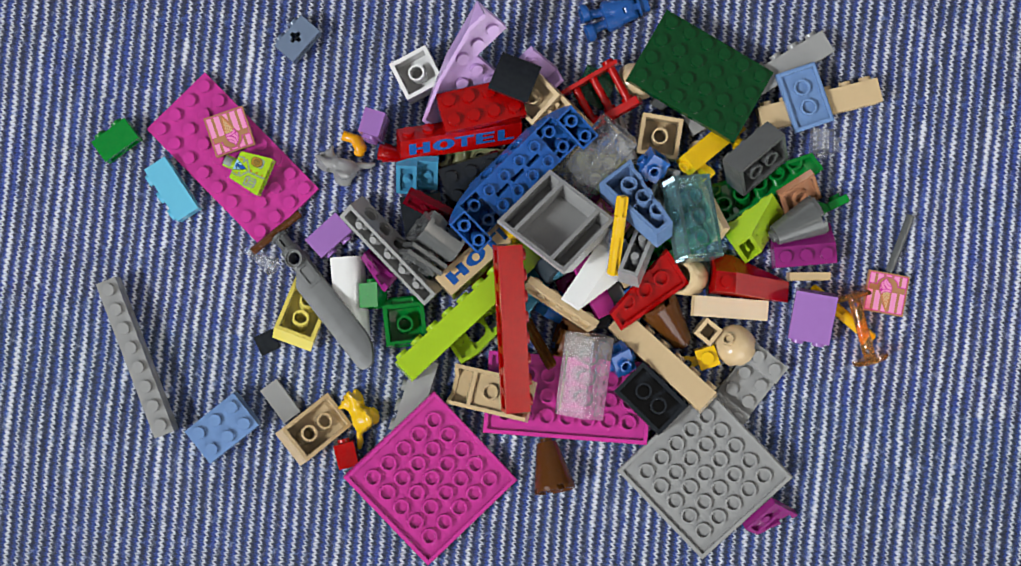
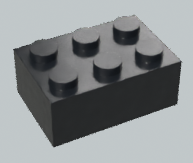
M644 362L614 391L658 436L688 407Z

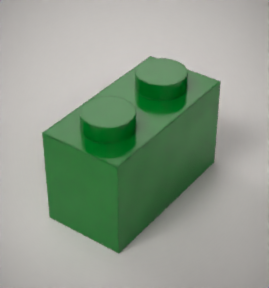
M126 118L115 120L111 124V128L94 136L95 140L91 142L104 161L109 164L143 140L131 122Z

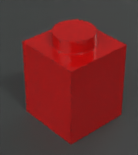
M349 437L337 440L338 444H335L333 448L339 470L354 467L360 461L356 441H350Z

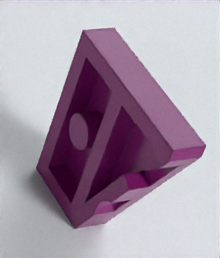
M370 248L361 257L384 292L398 279Z
M770 498L742 524L746 530L759 535L769 528L780 525V519L788 515L794 518L797 516V513L793 508L774 498Z

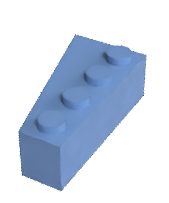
M631 159L599 183L600 197L614 210L617 195L628 196L626 221L656 248L672 236V220L660 202H657L652 190L643 181L641 174L636 171Z

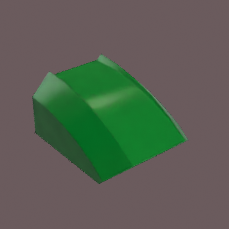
M414 295L389 298L382 304L386 348L411 347V342L419 334L424 336L427 333L424 305Z

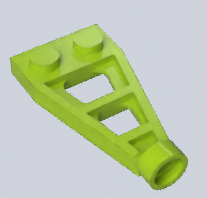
M493 306L476 322L481 323L485 328V334L479 341L472 342L465 332L450 346L462 365L479 355L497 336V326L491 329L485 322L487 316L496 313V306Z

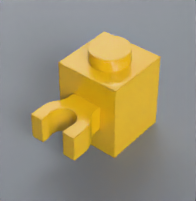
M713 343L711 346L705 345L693 349L694 356H682L685 360L691 361L689 368L699 365L701 371L721 365Z

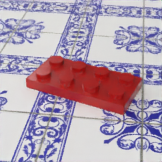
M490 83L443 92L435 96L446 135L526 118L527 113L524 103L489 90L488 86Z

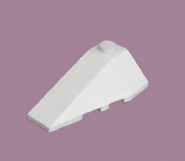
M612 230L596 246L561 298V300L578 311L619 281L618 276L607 274ZM626 239L623 242L621 261L628 247Z

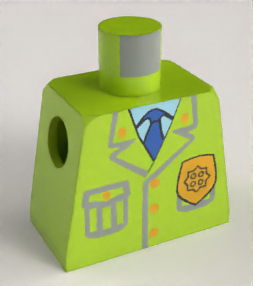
M241 151L238 158L227 154L223 161V166L232 170L229 178L253 194L261 197L276 161L268 157Z

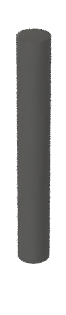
M910 214L906 215L885 271L893 274L915 218Z

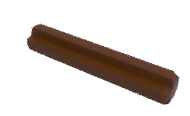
M529 318V322L526 325L527 331L530 334V340L545 367L550 370L557 366L556 361L532 319Z

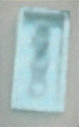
M710 174L673 176L661 182L666 213L673 222L671 242L675 264L711 261L724 256Z

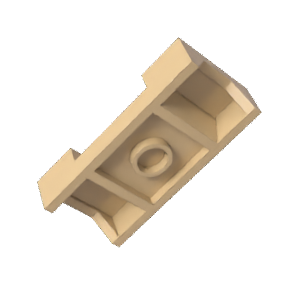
M455 363V379L452 392L447 398L446 404L528 423L530 412L505 414L501 411L499 373ZM532 381V385L529 386L530 393H532L534 399L537 382Z

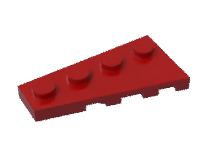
M667 249L645 271L639 288L632 286L609 311V314L621 331L689 284Z

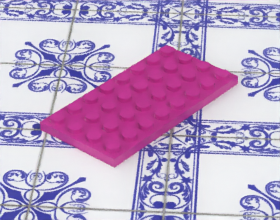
M204 73L147 130L241 227L258 242L299 210L320 189L248 115L247 118L256 145L241 151L271 158L276 163L261 197L253 194L229 178L232 170L223 166L226 156L216 157L203 119L239 106L207 73ZM241 151L229 155L238 158Z
M489 351L488 371L499 373L498 351ZM530 354L531 364H528L529 372L532 375V381L537 382L528 423L484 413L483 433L647 445L648 425L614 393L633 371L618 378L614 372L610 373L605 364L607 359L553 356L557 366L548 370L539 354ZM635 362L636 368H637L642 362Z

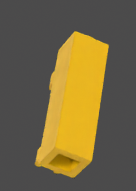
M744 126L740 131L739 135L746 130ZM710 132L677 159L676 162L680 170L686 173L688 177L697 171L700 178L706 182L716 174L706 162L729 143L734 150L744 139L738 135L732 144L715 133Z

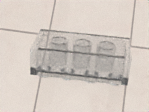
M605 113L592 126V129L598 136L584 150L576 146L554 170L556 175L589 200L600 188L599 183L613 173L637 145L636 138Z
M566 332L556 414L583 420H603L614 338L604 334Z

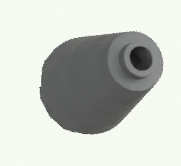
M808 196L770 226L768 235L773 243L776 242L780 245L826 234L829 231L827 221L823 223L822 216L825 214L814 197Z

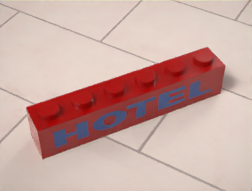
M517 119L449 135L445 134L442 122L396 129L397 149L400 159L404 160L413 157L438 156L511 144L522 133V121Z

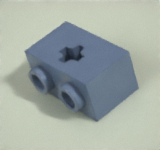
M302 15L299 18L295 17L291 21L288 31L281 33L275 40L276 44L274 45L295 65L322 35ZM295 35L300 37V42L294 41L293 37Z

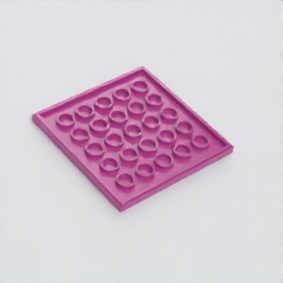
M435 391L427 396L343 476L427 565L432 563L517 481L516 477Z

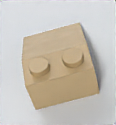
M327 392L275 434L301 466L353 424L342 410L338 409V405Z

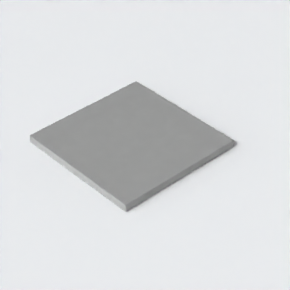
M717 397L701 414L688 403V407L659 436L655 434L647 441V445H643L617 469L626 481L701 559L705 558L793 478L790 472Z

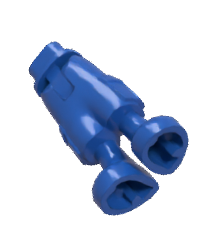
M609 0L601 2L598 9H588L585 4L578 6V13L582 24L599 17H604L603 21L583 26L584 33L589 42L596 41L597 34L600 31L607 29L609 32L620 29L624 24L642 17L643 13L650 11L648 0Z

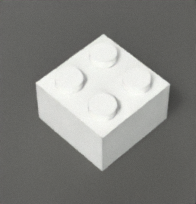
M426 45L389 64L406 99L411 104L431 94L440 70Z

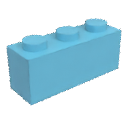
M164 156L144 169L147 174L145 179L151 187L155 186L158 191L156 193L161 203H166L169 208L167 212L173 220L183 222L202 210L169 158Z

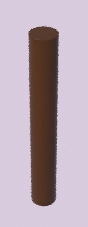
M297 210L250 248V251L256 255L272 242L273 237L277 233L293 225L302 217Z

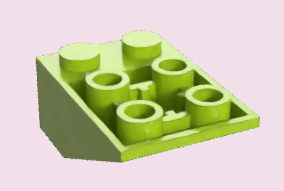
M772 193L761 198L756 205L745 210L741 216L728 223L730 229L725 234V237L745 264L763 251L770 239L768 235L770 226L781 218L784 213Z

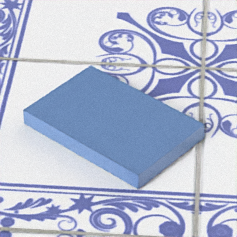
M815 62L775 75L794 134L835 120Z

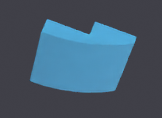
M420 156L396 162V193L407 194L411 187L416 190H438L439 156Z

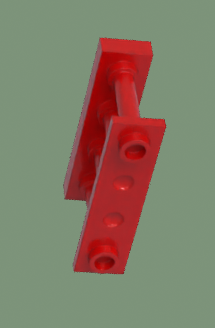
M610 58L602 63L603 67L562 91L558 89L565 97L571 93L575 95L585 116L595 125L594 131L643 104L640 96L629 94L615 68L622 64L618 59L613 60V58ZM609 72L623 98L621 100L622 103L616 107L614 104L612 105L598 80V77ZM590 82L605 108V113L599 117L594 115L580 89Z

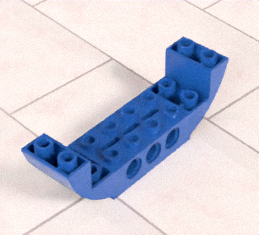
M572 105L564 106L549 113L521 133L469 184V187L452 211L449 225L478 254L492 240L487 233L497 224V221L547 171L552 170L576 146L584 150L598 134Z

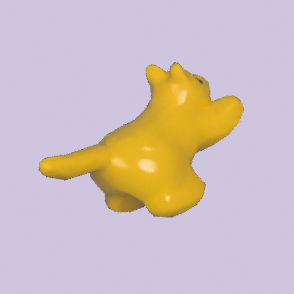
M354 389L353 393L348 391L343 396L338 409H345L349 412L352 424L356 430L357 448L361 449L364 443L363 433L379 422L380 415L375 407H366L363 395L359 390Z

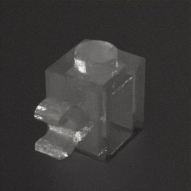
M813 128L810 130L809 154L815 155L816 159H827V155L833 154L834 149L839 153L845 152L847 148L839 147V142L846 141L847 137L834 138V129Z

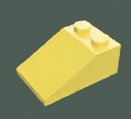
M295 277L274 326L272 338L311 352L322 321L298 292Z

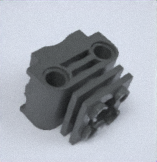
M435 210L431 212L425 211L421 218L416 220L407 234L406 239L410 242H404L402 245L406 249H400L398 253L402 255L401 259L407 264L411 265L413 263L418 266V271L427 277L429 275L431 277L441 276L443 272L439 269H446L448 266L444 262L454 260L466 242L451 226L447 227L448 222L441 214Z

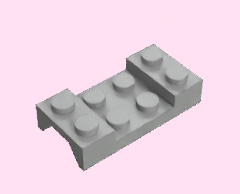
M755 343L754 349L756 350L751 360L742 366L735 365L715 391L717 392V398L743 425L772 386L780 380L788 369L787 366L757 343Z

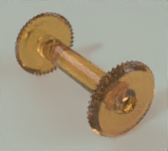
M868 289L857 290L838 296L837 302H849L863 358L852 362L856 367L877 364L888 358V353L875 354L861 302V297L872 294Z

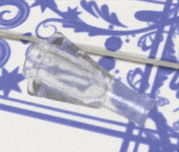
M249 246L244 249V253L254 259L267 275L274 274L280 266V263H278L279 258L261 252L254 255L250 251Z

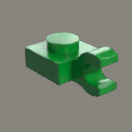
M837 193L828 198V203H818L825 214L850 202L847 194L840 196Z

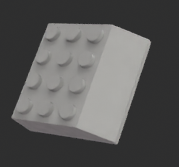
M549 170L497 223L562 274L572 272L610 233L614 218L553 171Z

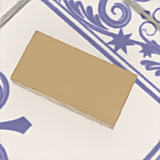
M831 272L786 273L787 281H828L831 279Z

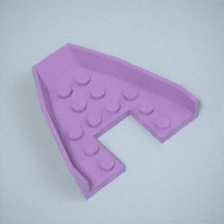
M476 1L444 58L422 121L425 124L442 122L435 98L436 94L490 83L496 68L478 54L507 27L504 22L479 1ZM532 46L519 57L541 66L540 74L556 88L564 81L558 68Z

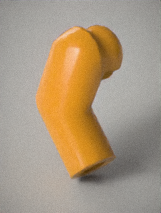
M344 131L341 140L352 143L355 156H364L367 146L360 135Z

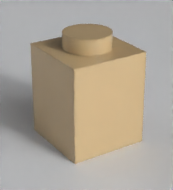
M703 317L692 333L708 346H711L723 330L709 318Z

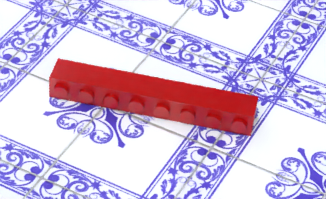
M519 243L495 244L492 247L501 411L505 414L531 412L533 396L530 393L529 385H532V375L529 372L528 364H531V355L528 352L527 345L530 343V334L527 331L526 325L529 322V313L525 302L528 301V293L524 285V281L527 280V272L523 265V260L526 259V251L523 245Z

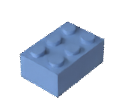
M234 392L184 432L211 464L263 423L240 394Z

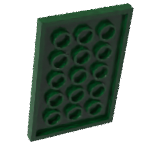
M666 10L627 77L626 82L733 144L774 72Z

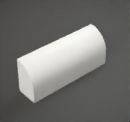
M362 256L330 258L332 288L369 334V337H371L369 309H363L359 306V283H367L366 267L361 259Z

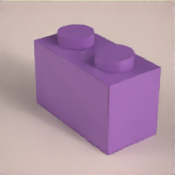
M335 212L308 236L305 241L320 258L324 259L327 257L329 259L337 252L335 249L341 243L345 245L352 239L351 234L353 231Z

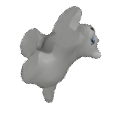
M333 145L329 149L320 152V155L315 156L317 159L316 165L324 172L333 173L335 182L343 187L351 185L359 169L375 167L374 162L356 163L350 159L336 156Z

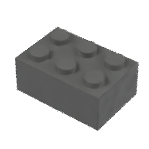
M767 121L758 127L747 139L742 140L734 150L728 152L722 159L727 184L742 196H745L787 161L788 152L785 134Z

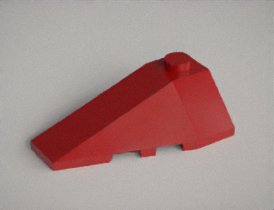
M711 253L708 294L788 302V281L752 264H745L743 260L733 255Z

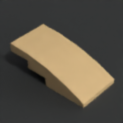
M539 73L527 104L524 103L527 113L526 119L531 125L559 108L572 105L592 129L595 127L572 102Z

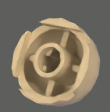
M732 324L722 328L723 331L713 343L718 358L728 366H742L749 362L756 350L754 349L756 340L753 334L741 325Z

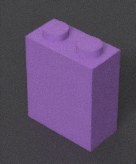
M796 287L788 338L798 344H803L806 341L811 342L816 347L829 346L838 294Z

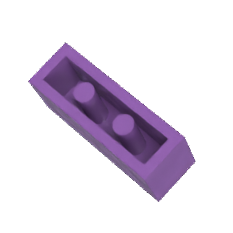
M365 107L358 132L366 143L376 146L378 142L383 144L390 120L386 113Z

